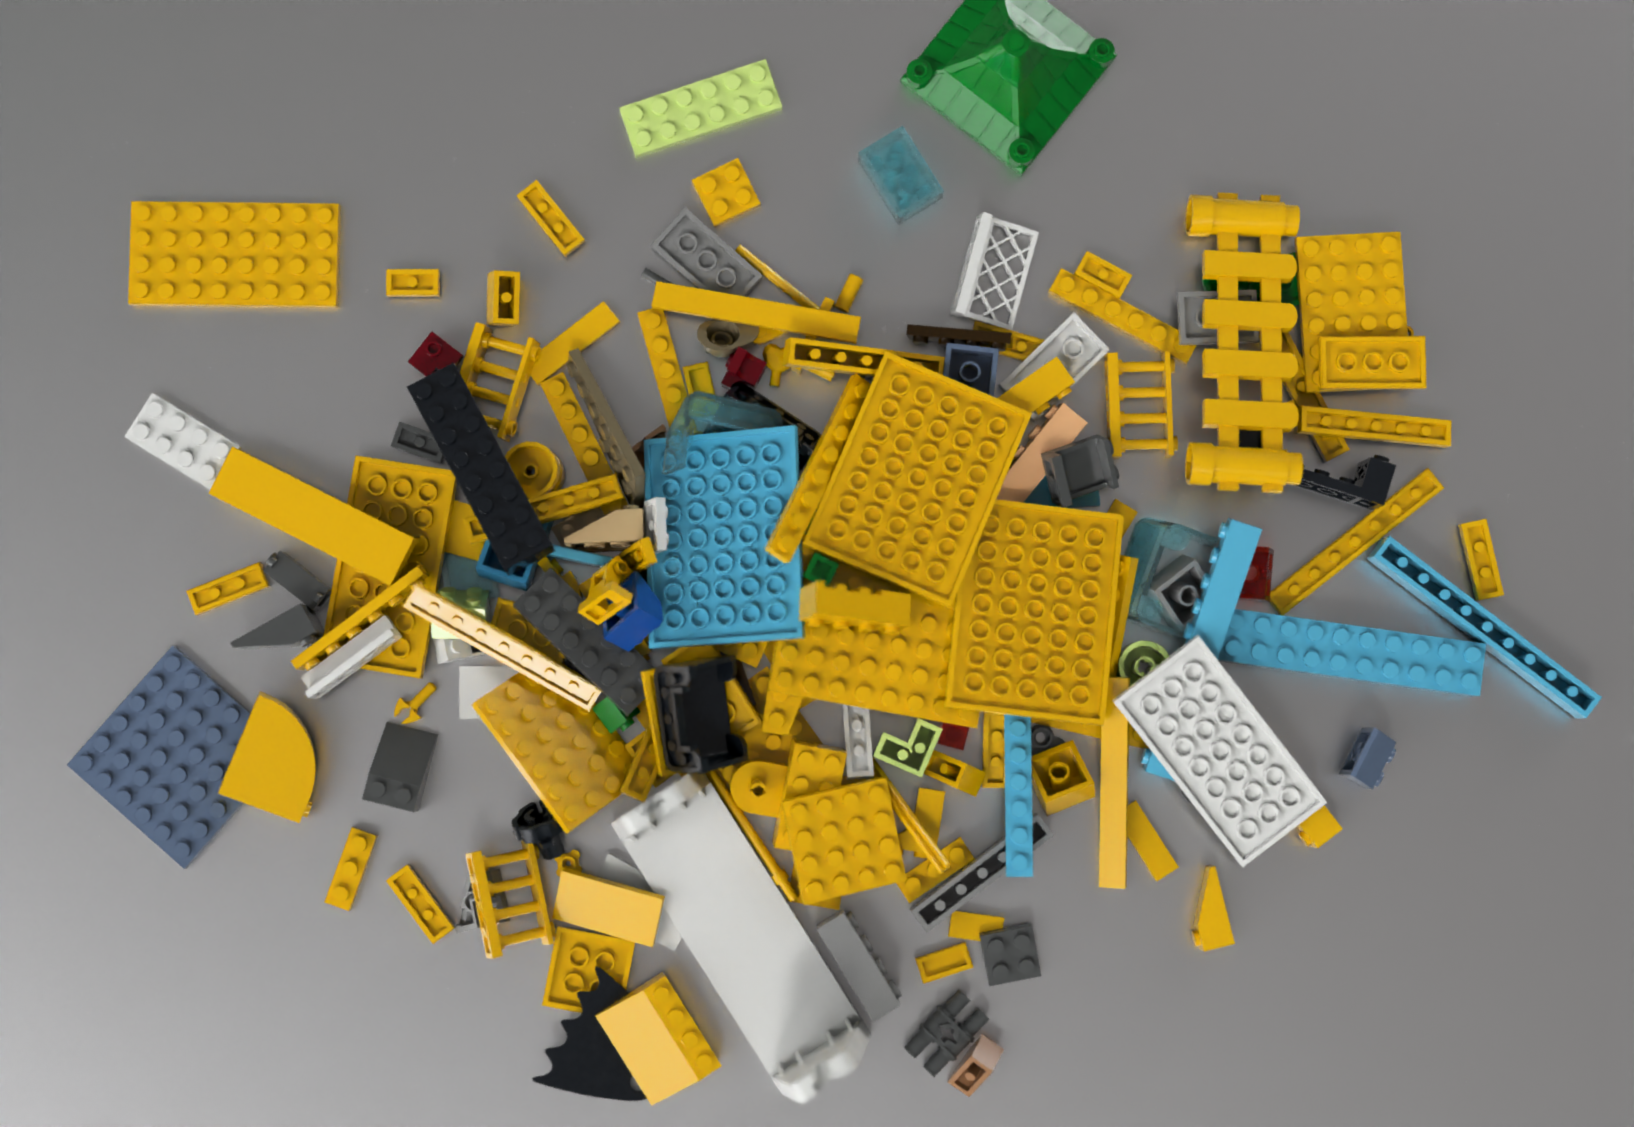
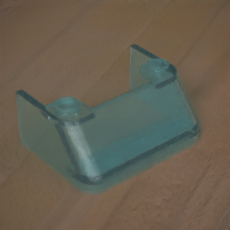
M701 391L693 392L685 397L667 432L662 474L668 475L685 468L687 449L693 442V434L783 426L782 417L778 411L772 408Z
M1146 517L1137 521L1124 552L1126 556L1139 558L1127 621L1173 639L1182 638L1183 632L1159 624L1163 609L1157 600L1147 596L1164 548L1174 551L1182 550L1189 544L1190 540L1211 547L1217 544L1218 538L1181 524Z

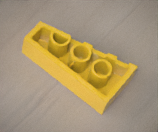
M815 581L800 589L799 621H806L808 626L822 627L824 623L833 624V628L849 629L851 625L859 626L860 631H875V628H884L885 633L897 634L902 629L910 626L911 594L877 590L875 594H871V590L864 587L850 588L848 591L844 584L825 586V582Z
M774 641L772 661H771V668H770V675H771V669H772L773 658H774V653H775L776 641ZM767 689L762 732L788 736L803 697L772 692Z

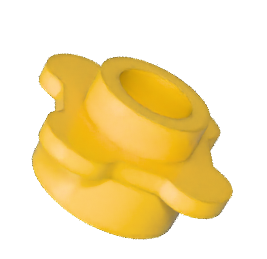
M572 850L570 853H563L560 857L554 858L558 865L557 876H561V871L564 867L582 872L579 861L580 852L578 850ZM567 861H570V866L566 865Z

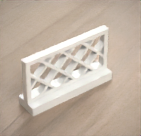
M982 212L975 221L950 315L962 316L974 321L1012 330L1039 232L992 217L993 215ZM993 225L1002 227L1007 238L996 243L991 234ZM1020 233L1031 236L1028 247L1023 250L1019 249L1014 239ZM1009 240L1016 254L1005 259L998 245ZM989 241H990L991 244H992V246H990L989 248H987V247H988V243H989ZM994 248L1001 262L989 268L985 260V254ZM1018 256L1023 265L1022 271L1013 275L1007 261ZM1003 265L1009 279L998 284L991 270ZM987 273L994 287L982 292L978 285V279ZM1012 281L1016 289L1015 296L1007 300L1000 286ZM996 289L1003 303L991 309L984 295ZM975 290H976L977 293H978V295H977L976 297H974ZM978 298L982 300L987 312L981 315L970 312L972 301ZM1013 300L1012 307H1010L1009 302ZM1003 305L1009 313L1007 324L998 321L993 313L994 310ZM989 314L991 319L984 316Z

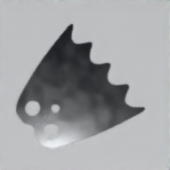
M595 966L599 979L598 988L594 991L577 992V997L582 1005L581 1015L576 1019L561 1021V1025L567 1034V1040L562 1046L545 1049V1053L552 1063V1070L543 1076L533 1077L532 1080L549 1087L592 1097L624 1101L647 1099L642 1090L637 1091L631 1087L630 1080L633 1075L595 1016L629 993L604 970Z

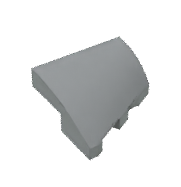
M500 869L486 871L487 881L491 883L502 881ZM470 875L466 878V894L461 901L460 908H463L460 924H456V933L480 928ZM505 892L496 893L494 897H491L493 908L496 907L498 910L507 907ZM510 918L499 920V923L510 921Z

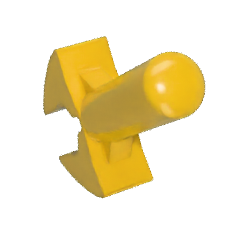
M429 682L411 701H405L400 697L395 707L394 717H397L403 709L411 707L409 717L401 724H409L420 720L422 717L418 714V708L437 690L435 684Z

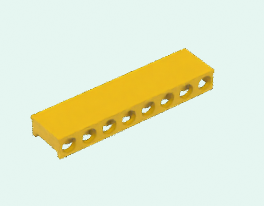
M234 447L231 448L208 493L390 586L398 581L415 545H418L420 541Z

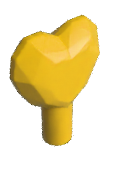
M768 344L764 347L762 354L764 361L767 362V367L771 370L769 386L779 387L782 372L790 367L782 366L784 347L780 348L776 344Z

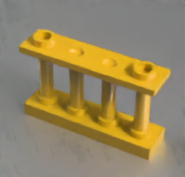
M475 322L459 373L473 398L476 396L507 405L502 420L483 415L490 428L499 430L498 438L510 442V438L515 435L517 430V416L534 363L539 360L541 355L540 343L531 337H528L526 346L493 337L492 329L485 324ZM493 347L522 355L518 370L486 362L484 359L486 350ZM486 372L515 380L510 395L477 386L476 382L479 373Z
M1164 351L1161 355V361L1122 362V359L1118 360V352L1107 353L1104 356L1107 438L1112 443L1114 449L1113 460L1122 457V453H1125L1126 450L1165 449V458H1171L1174 455V451L1178 450V437L1173 436L1171 374L1175 372V360L1170 358V351ZM1162 371V387L1123 388V385H1119V375H1122L1123 372ZM1163 397V413L1124 414V411H1120V401H1123L1124 398ZM1164 423V439L1125 440V437H1121V427H1124L1125 424Z
M521 841V850L490 857L482 855L481 851L465 854L486 958L503 956L502 950L505 949V946L541 938L542 945L554 944L553 937L556 936L553 922H550L537 864L539 850L536 843L525 844ZM525 859L528 875L496 883L487 881L486 871H488V868ZM526 886L531 887L532 902L498 910L496 907L493 908L491 897H494V894ZM536 912L538 928L504 936L498 934L496 924L499 923V920Z

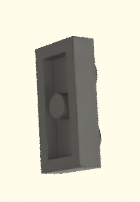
M399 422L391 447L442 464L444 456L431 432Z

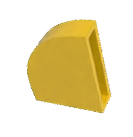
M259 691L219 787L218 794L300 823L302 816L307 818L312 807V802H309L315 781V753L305 725L285 703L267 693Z

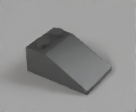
M299 604L230 642L233 648L240 649L310 647L323 636L324 628L314 610L307 605Z
M387 722L368 774L362 799L411 812L419 811L438 734Z

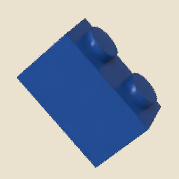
M637 571L632 572L619 584V586L633 594L631 603L603 622L604 639L628 652L637 644H640L649 633L657 629L663 622L660 600ZM606 598L609 605L613 603V601Z

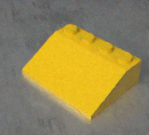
M663 972L595 1015L651 1106L700 1081L722 1066Z

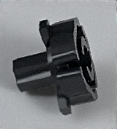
M539 800L542 809L540 813L536 803L531 802L521 808L517 816L512 819L514 836H516L517 840H523L525 844L538 843L545 860L560 857L565 851L559 834L564 830L542 800Z

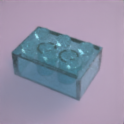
M903 126L858 152L860 165L898 225L943 198L944 190Z

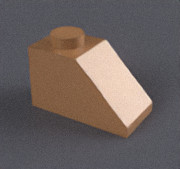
M982 1034L969 1048L950 1076L948 1083L970 1097L994 1071L1004 1049Z

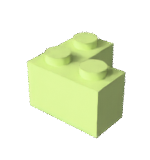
M917 718L907 742L882 732L872 756L922 778L943 729Z

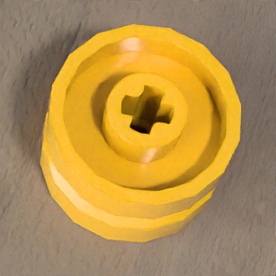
M526 441L515 445L506 453L505 458L528 499L562 488L565 478L563 463L548 447L538 442Z

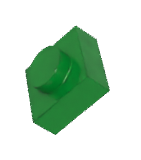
M815 552L803 578L811 582L823 581L825 586L830 584L839 564Z

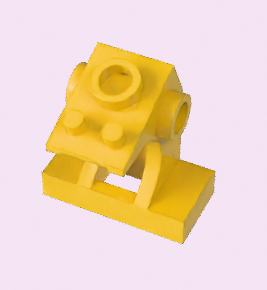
M618 555L601 566L592 575L588 598L579 604L578 613L597 625H600L632 601L633 594L619 586V584L633 571ZM606 598L613 601V603L609 605Z

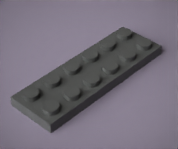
M549 568L513 604V607L615 706L628 716L645 699L641 671L653 669L654 667L635 648L628 652L605 640L603 622L597 625L578 613L579 604L584 599L552 568Z

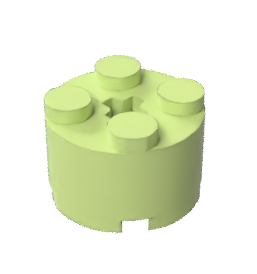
M1151 641L1131 643L1121 650L1116 677L1130 678L1131 686L1146 675L1145 672L1138 671L1139 661L1141 663L1147 662L1148 667L1145 670L1148 673L1168 658L1169 654L1161 645Z

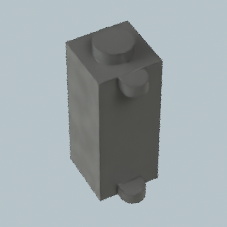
M275 552L266 561L265 565L267 567L264 572L312 610L319 611L330 597L331 588L286 552Z

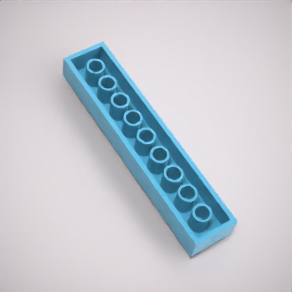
M1235 609L1218 661L1473 697L1480 696L1486 644Z

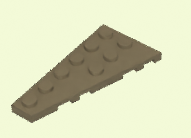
M579 348L569 351V362L566 363V367L571 378L574 377L577 383L579 394L584 399L600 436L599 444L604 453L607 452L611 467L617 475L629 505H638L639 509L643 508L645 472Z

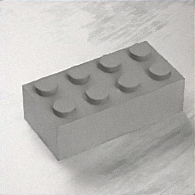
M841 909L817 924L816 930L874 1022L900 1006L898 998L902 995L893 979L888 982L884 975L887 974V971L880 958L874 959L870 952L873 951V947L866 935L860 936L856 929L859 928V924L852 912L850 911L846 914L844 909Z

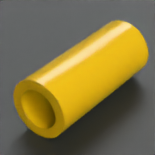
M849 274L834 305L836 309L845 313L849 312L863 279L854 274Z

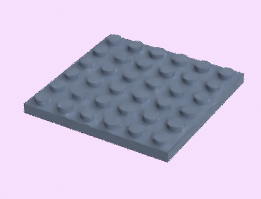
M172 646L70 760L67 766L183 869H187L244 804L218 794V791L251 712L176 646Z

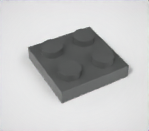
M1031 923L979 933L989 986L1041 976Z

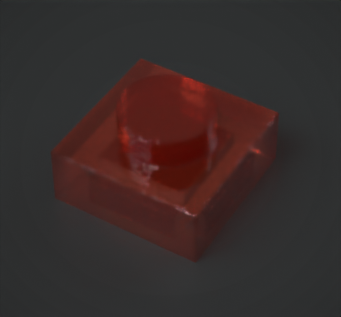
M943 723V730L937 744L964 750L969 727Z

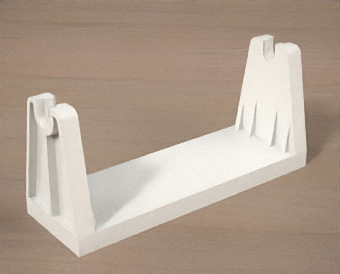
M688 773L644 803H641L610 823L653 892L665 896L663 908L781 1094L803 1103L816 1095L818 1089L837 1076L842 1078L858 1066L872 1037L871 1032L782 892L775 885L768 870L706 774Z

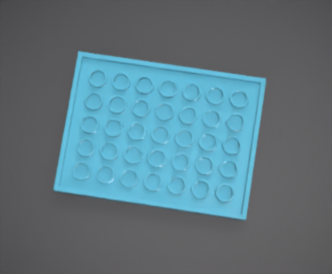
M791 425L644 440L645 501L654 497L665 498L668 508L666 532L669 535L667 550L655 554L658 562L647 568V584L660 600L663 615L661 625L649 633V648L665 649L805 638V621H799L800 589L803 588L802 539L791 561L786 564L764 550L799 480L798 427Z

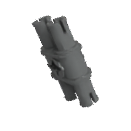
M960 990L944 1006L936 1007L937 1010L924 1024H920V1031L904 1047L911 1056L916 1058L931 1042H936L939 1045V1050L923 1065L933 1077L950 1060L952 1062L957 1060V1056L970 1042H974L975 1038L973 1036L989 1020L978 1008L963 1025H958L955 1022L956 1019L954 1017L970 1002V999ZM939 1026L946 1030L952 1028L951 1033L954 1040L948 1037L942 1039L943 1034Z

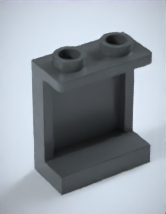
M1094 435L1041 454L1053 504L1065 508L1073 505L1072 499L1106 487L1112 489L1119 488L1117 480L1119 479V471L1114 465L1112 457L1114 449L1108 438Z

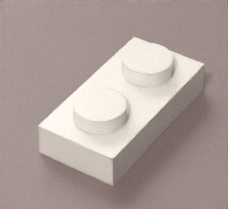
M654 497L644 501L645 538H650L654 552L657 554L666 551L669 542V535L666 532L668 508L664 497Z

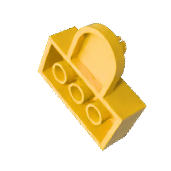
M792 739L787 765L764 760H750L738 766L730 779L731 796L736 805L748 813L775 817L776 822L772 837L774 848L791 851L781 800L841 786L847 752L844 748Z

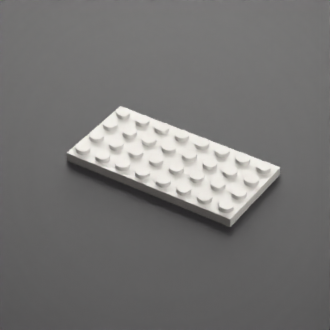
M1198 635L1112 700L1242 868L1327 803Z

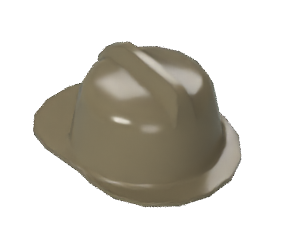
M717 319L705 321L697 330V338L705 346L706 353L718 358L729 357L736 352L738 346L743 347L752 343L759 334V327Z

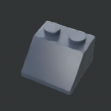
M1362 728L1339 775L1366 789H1373L1374 786L1378 787L1384 777L1382 770L1385 764H1389L1395 756L1396 749L1394 747L1397 742L1376 728Z

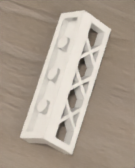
M388 615L382 616L300 677L308 688L305 691L308 698H321L403 637Z

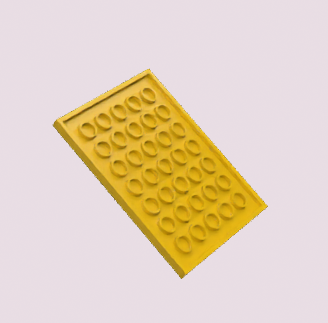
M885 351L802 545L951 608L1032 413Z
M996 499L955 597L944 707L1104 726L1124 515Z
M804 534L802 537V544L806 537V534ZM802 545L803 575L813 554L816 552L839 564L829 585L844 584L848 591L850 588H869L871 594H875L877 590L911 594L910 626L902 629L900 633L891 634L885 633L884 628H875V631H860L859 626L850 625L849 629L833 628V624L824 623L822 627L808 626V622L805 621V638L776 641L768 691L977 728L979 711L944 707L955 599L951 608H948ZM803 578V587L813 583Z

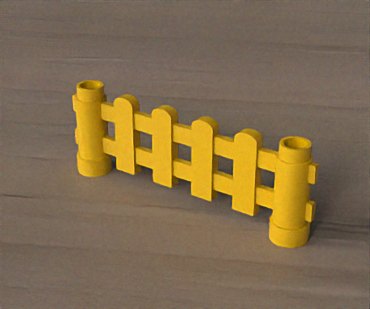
M1218 192L1217 198H1213L1211 195L1191 194L1188 198L1185 219L1186 235L1192 237L1217 235V250H1204L1202 254V279L1217 280V299H1204L1202 303V328L1217 329V349L1205 348L1202 353V378L1217 379V399H1204L1202 403V428L1217 429V446H1213L1212 443L1190 442L1188 444L1185 460L1187 485L1209 486L1211 483H1218V490L1238 491L1239 484L1260 485L1261 492L1282 493L1283 487L1286 484L1299 485L1302 479V454L1288 452L1286 449H1283V432H1291L1295 428L1299 420V413L1293 403L1282 402V382H1290L1298 371L1296 356L1292 353L1282 352V332L1287 333L1294 328L1298 314L1293 304L1281 303V283H1290L1297 272L1295 258L1290 254H1281V238L1283 236H1297L1300 224V209L1298 205H1285L1284 202H1280V196L1260 195L1259 201L1239 200L1238 193ZM1238 236L1260 237V253L1238 252ZM1238 281L1260 282V302L1238 301ZM1238 330L1260 331V351L1238 350ZM1239 380L1261 381V401L1239 400ZM1239 430L1261 431V448L1239 447Z

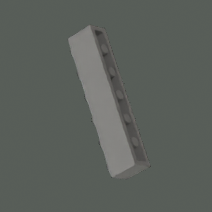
M1037 813L1032 815L1033 851L1054 836ZM1005 836L910 908V911L926 932L930 931L1006 873Z

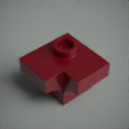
M432 331L408 360V363L427 377L452 363H455L457 366L464 356Z
M738 346L735 354H731L726 362L727 372L721 382L722 387L730 390L735 384L742 383L756 389L767 368V362Z

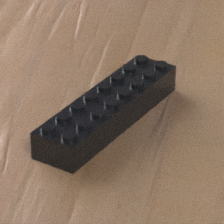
M455 363L407 386L507 575L510 576L555 552L547 533Z

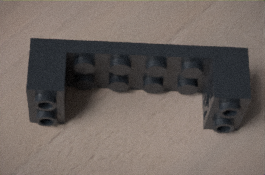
M1239 430V447L1261 448V431ZM1374 455V457L1358 463L1354 480L1340 477L1338 480L1329 477L1330 473L1324 470L1314 469V472L1306 470L1303 464L1301 482L1299 485L1294 486L1373 510L1385 504L1396 465L1389 463L1390 459L1387 457Z

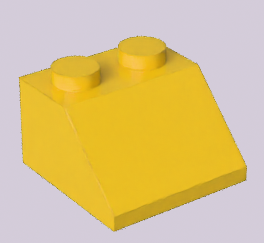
M1073 740L1031 756L1032 784L1046 816L1095 797L1094 781Z

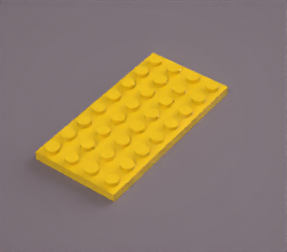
M131 201L128 304L131 306L338 308L341 206L331 203Z
M355 455L347 504L419 539L420 541L418 545H415L399 579L416 566L424 567L430 575L424 580L426 582L424 586L434 592L438 591L457 487V480L452 471ZM337 559L323 636L390 587V585ZM412 590L403 596L405 599L399 605L393 608L389 606L382 611L384 615H388L403 637L360 669L423 679L431 635V622L403 607ZM368 622L364 626H362L361 629L364 631L373 623L370 624V622ZM346 638L340 643L341 647L352 639ZM326 653L319 659L320 662L325 660L330 655Z

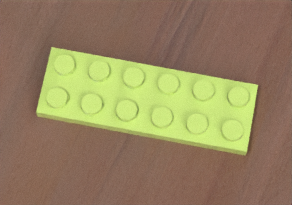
M764 59L619 107L633 151L636 158L780 111L782 110V105L767 61Z

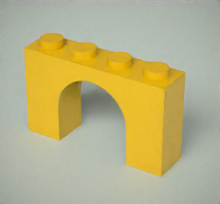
M843 775L841 786L865 781L867 779L847 780V776ZM918 787L914 814L937 845L945 791ZM907 828L898 833L902 855L904 850L914 851V857L928 859Z

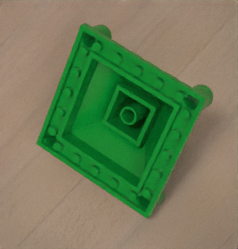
M964 0L923 53L909 63L907 71L900 79V82L1022 176L1114 61L1117 54L1110 40L1092 37L1046 0Z

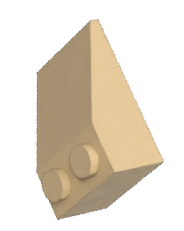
M625 505L623 509L615 510L565 537L564 544L568 548L586 552L624 551L638 540L645 538L643 508L639 509L638 505Z

